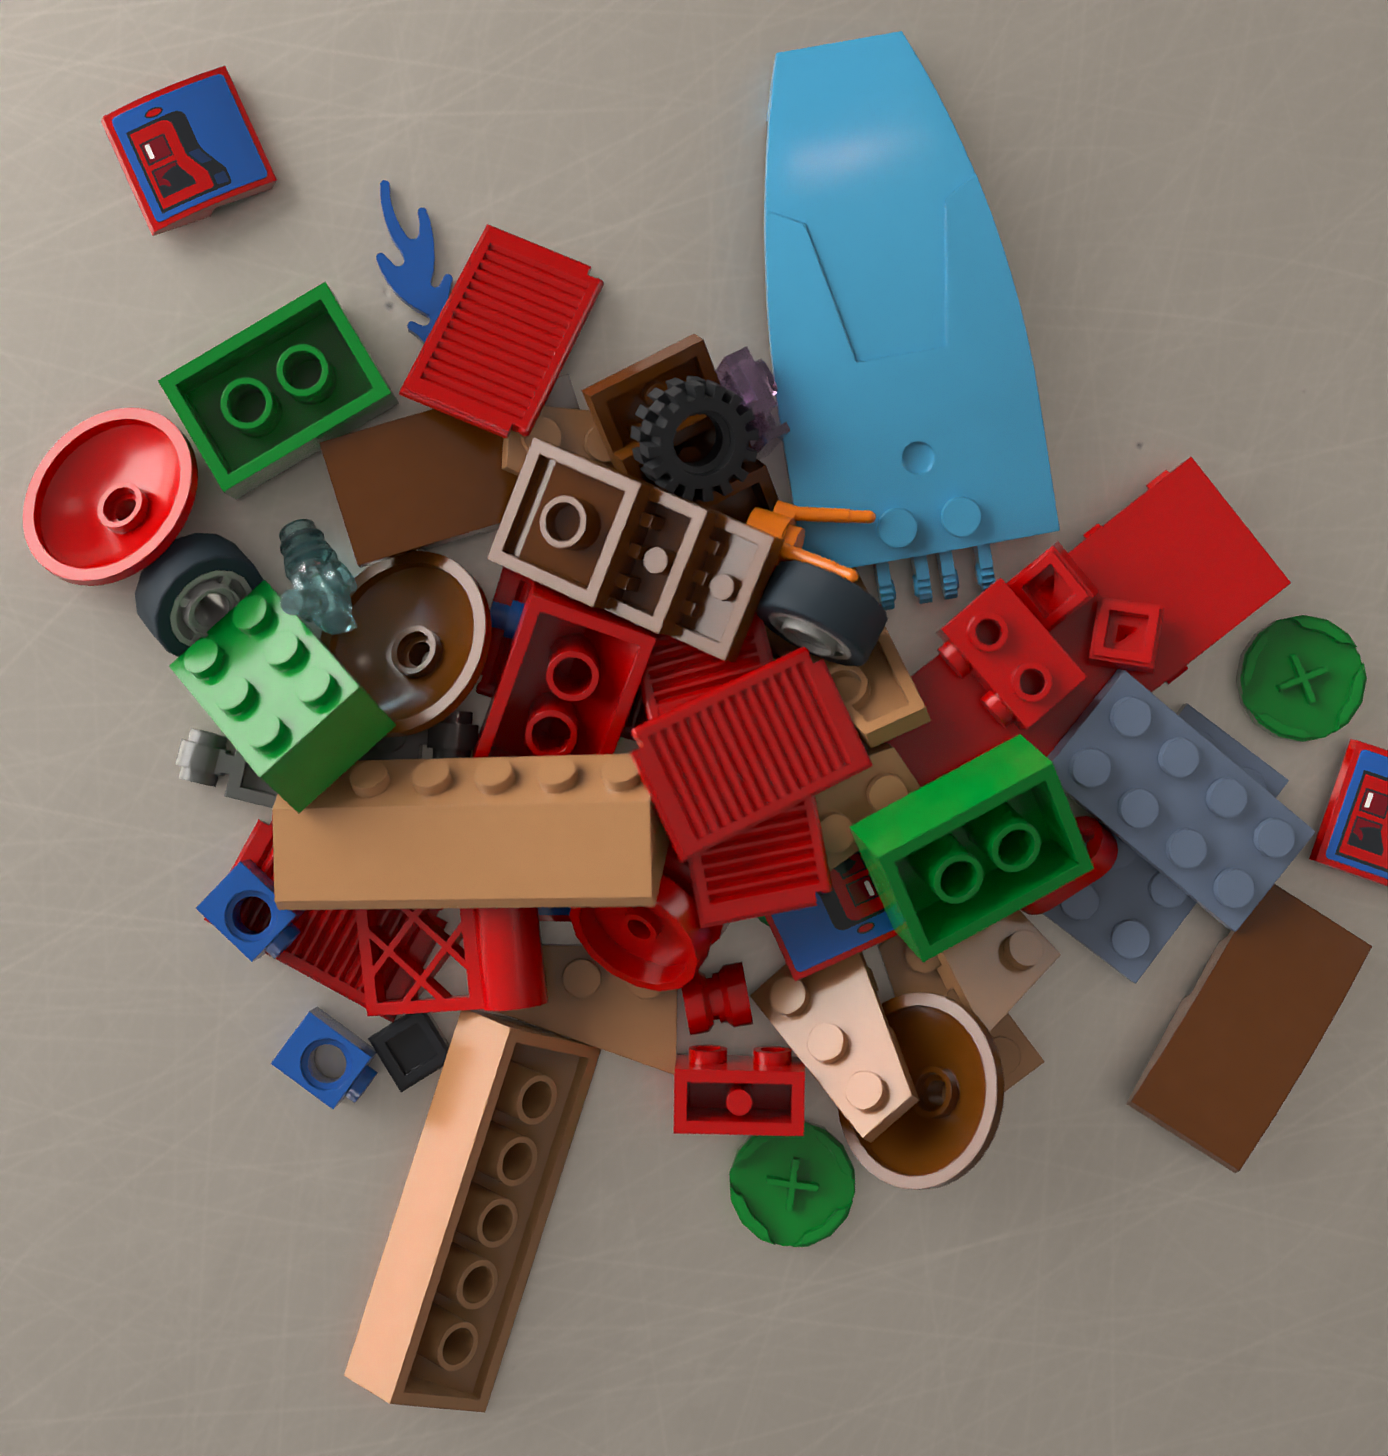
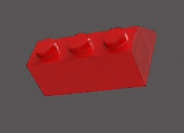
M533 580L479 731L472 758L614 754L657 635L647 628L612 612L591 607Z

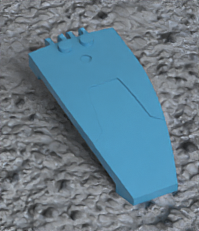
M902 31L776 53L766 120L768 126L764 192L765 281L773 381L792 504L803 507L873 511L876 515L875 521L870 524L796 521L795 526L805 529L802 549L835 561L848 568L873 564L879 603L885 610H891L895 608L896 591L894 581L891 579L888 561L905 558L911 559L914 595L918 598L919 604L933 602L926 555L936 554L943 597L945 600L957 598V590L959 589L957 570L954 568L952 550L973 547L976 563L974 566L976 581L983 592L995 582L990 548L991 543L1060 531L1041 404L1029 340L1013 277L991 210L955 126L928 74Z

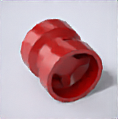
M742 962L723 965L719 972L712 973V978H706V975L698 970L694 978L681 988L690 1035L710 1032L714 1026V1020L719 1019L720 1023L727 1022L734 1028L753 1024Z

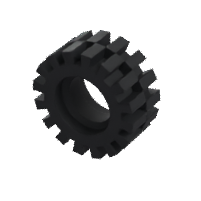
M687 376V382L678 378L665 381L668 390L664 392L655 387L648 394L654 401L652 406L648 409L640 404L635 414L644 420L642 427L632 426L631 438L639 442V447L632 448L634 459L644 465L640 470L647 478L669 493H674L683 499L693 502V497H696L702 502L714 500V491L726 496L734 491L729 483L733 477L743 482L749 475L747 471L741 468L744 460L755 463L758 451L749 447V441L759 440V429L749 425V421L755 419L751 408L741 404L744 399L735 392L698 376ZM706 415L711 419L716 430V439L711 451L700 461L693 463L682 462L674 449V436L678 427L685 419L691 416Z

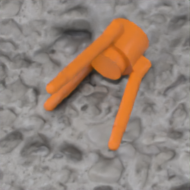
M778 500L773 512L759 507L754 508L746 524L785 540L773 571L781 561L796 560L816 565L834 572L851 582H855L859 576L857 571L803 550L805 529L795 526L796 521L870 524L875 521L876 515L873 511L803 507Z

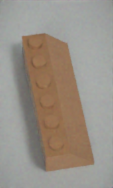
M630 754L356 761L299 814L277 795L272 808L274 898L278 910L655 906L670 839Z
M462 1010L460 1012L344 1373L345 1377L389 1404L485 1413L601 1052L600 1048L509 1017L478 1010Z

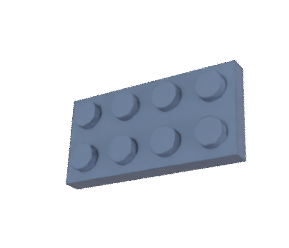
M1117 669L1047 756L1055 766L1065 794L1221 924L1234 932L1238 930L1315 834L1311 827L1125 670Z
M1188 703L1183 704L1176 713L1275 798L1289 780ZM1107 829L1117 840L1119 849L1117 859L1111 870L1053 909L1043 913V915L1128 980L1136 984L1196 905V902Z

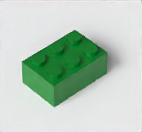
M323 282L158 380L221 489L235 500L321 450L320 442L346 435L399 404L349 317L326 282Z
M266 580L262 581L237 606L232 608L206 632L208 634L206 638L200 637L169 665L171 670L257 775L298 814L396 726L393 720L307 623Z
M1021 734L849 826L894 931L922 962L933 958L1094 869L1053 762Z

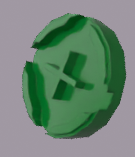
M1307 615L1276 620L1255 633L1240 655L1236 674L1240 703L1253 723L1275 738L1295 742L1325 738L1347 725L1362 704L1367 681L1365 666L1361 662L1360 654L1356 649L1357 646L1350 635L1329 620Z
M804 1120V1136L750 1135L737 1149L729 1172L731 1202L741 1223L760 1240L774 1245L809 1247L830 1237L848 1217L855 1195V1170L843 1143L825 1127Z

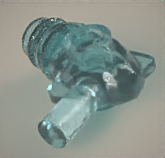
M299 519L288 523L279 533L281 541L280 552L284 559L286 578L291 581L294 588L282 594L280 599L282 610L288 615H298L308 623L314 621L320 629L332 635L351 631L357 626L351 614L352 602L350 594L357 589L353 575L338 560L337 553L325 540L324 533L316 528L312 520Z

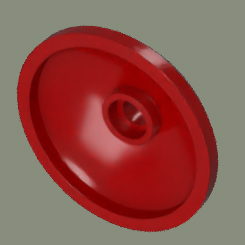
M127 407L105 411L73 427L44 456L34 472L26 492L23 505V530L27 545L35 559L54 576L68 583L80 586L111 584L138 573L154 562L176 539L186 523L194 504L198 486V467L195 453L189 440L169 419L157 412L142 408Z

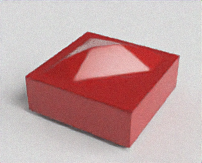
M1059 541L1006 583L1048 632L1099 592Z
M1099 596L1088 657L1089 664L1154 674L1164 617V606Z

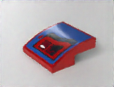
M226 66L198 74L157 90L102 117L101 123L152 236L208 218L215 208L268 191L273 188L277 181Z
M1350 739L1309 859L1388 887V750Z
M859 850L830 871L833 891L826 894L815 892L817 906L765 916L795 982L898 935L891 925Z

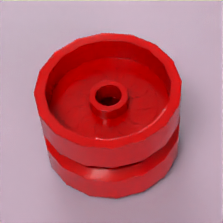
M671 841L667 850L655 906L571 907L569 915L575 935L590 957L612 975L636 987L659 992L680 989L692 980L708 957L710 946L720 939L730 924L726 923L700 928L688 862L686 860L680 863Z

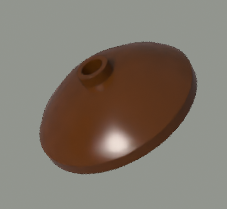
M413 551L372 564L358 574L345 587L333 604L322 628L320 639L396 724L384 737H402L422 732L444 720L470 694L487 661L492 636L491 613L484 591L477 580L464 567L438 553ZM429 652L427 658L422 663L424 655Z
M930 993L903 994L882 1003V1007L889 1026L894 1029L919 1101L871 1143L863 1139L838 1107L837 1109L840 1124L849 1147L859 1162L871 1174L883 1182L899 1188L935 1189L946 1186L967 1174L988 1150L995 1137L1002 1115L1004 1074L1000 1055L991 1034L979 1017L969 1008L952 998ZM946 1086V1097L943 1102L942 1090Z

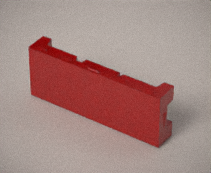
M1192 456L1172 471L1168 472L1165 470L1146 485L1148 489L1146 492L1102 526L1097 523L1083 534L1085 539L1068 552L1099 592L1049 633L1084 672L1087 678L1028 729L1020 730L1012 722L1008 727L1004 728L980 701V698L987 693L971 673L963 679L960 678L940 654L936 655L910 676L931 721L884 743H888L895 748L920 787L929 784L1019 734L1046 757L1051 753L1117 671V668L1090 665L1088 660L1099 596L1164 606V617L1154 674L1125 670L1152 693L1163 683L1166 682L1169 685L1187 671V665L1291 584Z

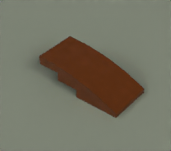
M692 334L581 390L616 470L658 486L640 470L644 465L634 459L632 448L639 447V442L631 438L632 426L642 427L644 420L635 414L640 404L649 409L654 401L648 394L655 387L664 392L667 391L668 387L665 381L678 378L687 382V376H698L706 381L710 380L721 385L704 339ZM694 415L685 419L680 424L674 436V449L682 462H697L709 454L716 439V430L711 419L706 415ZM756 458L755 463L744 460L741 468L747 471L749 475L743 482L734 477L729 481L734 491L726 496L714 491V500L702 502L696 497H693V501L746 523L751 512L756 507L773 512L779 498L767 466Z
M569 374L558 377L544 406L580 409ZM435 409L385 422L319 443L356 562L360 568L419 549L425 551L482 532L488 534L497 531L519 477L502 469L503 437Z
M534 437L487 559L591 607L605 609L657 634L672 636L724 661L736 662L785 540L699 503L683 499L674 493L671 494L663 488Z
M1274 884L1236 932L1231 930L1228 936L1218 942L1192 993L1182 999L1126 1104L1234 1173L1239 1172L1311 1059L1343 1003L1372 945Z

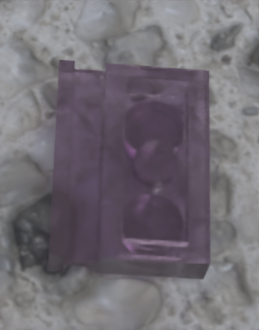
M746 346L725 356L715 371L721 386L738 394L744 399L741 404L751 408L755 419L749 421V425L759 429V440L750 441L752 449L758 451L757 459L760 460L768 456L791 430L787 422L777 426L771 414V411L777 405L773 397L778 392L775 379L767 364L762 359L754 361Z

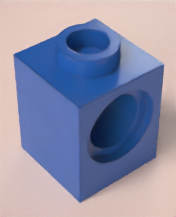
M251 859L240 861L196 907L251 962L261 958L266 952L273 959H276L302 932L294 923L305 912L304 910H278L274 898V881ZM250 896L261 898L270 908L271 920L263 932H255L248 929L241 920V906Z
M319 1007L307 1013L271 1062L273 1066L331 1109L337 1107L345 1097L356 1103L378 1073L369 1066L377 1054L374 1048ZM325 1044L334 1045L344 1053L346 1069L341 1077L329 1078L318 1071L315 1065V1053L319 1046Z

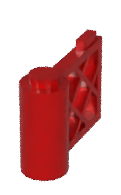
M538 907L460 908L461 922L451 936L427 915L430 909H401L409 918L393 940L377 926L376 909H355L367 1017L484 1009L485 1011H507L531 1008L548 1003ZM418 926L442 947L426 969L422 968L402 949ZM462 939L464 948L459 944L462 941ZM450 955L467 970L469 995L453 996L434 979ZM392 960L416 980V983L404 999L386 1000L383 973ZM424 990L428 991L433 996L427 998H419L421 994L424 992Z

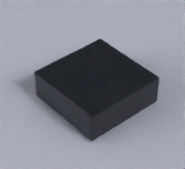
M430 1013L405 1014L368 1038L400 1092L405 1091L442 1068L450 1046Z

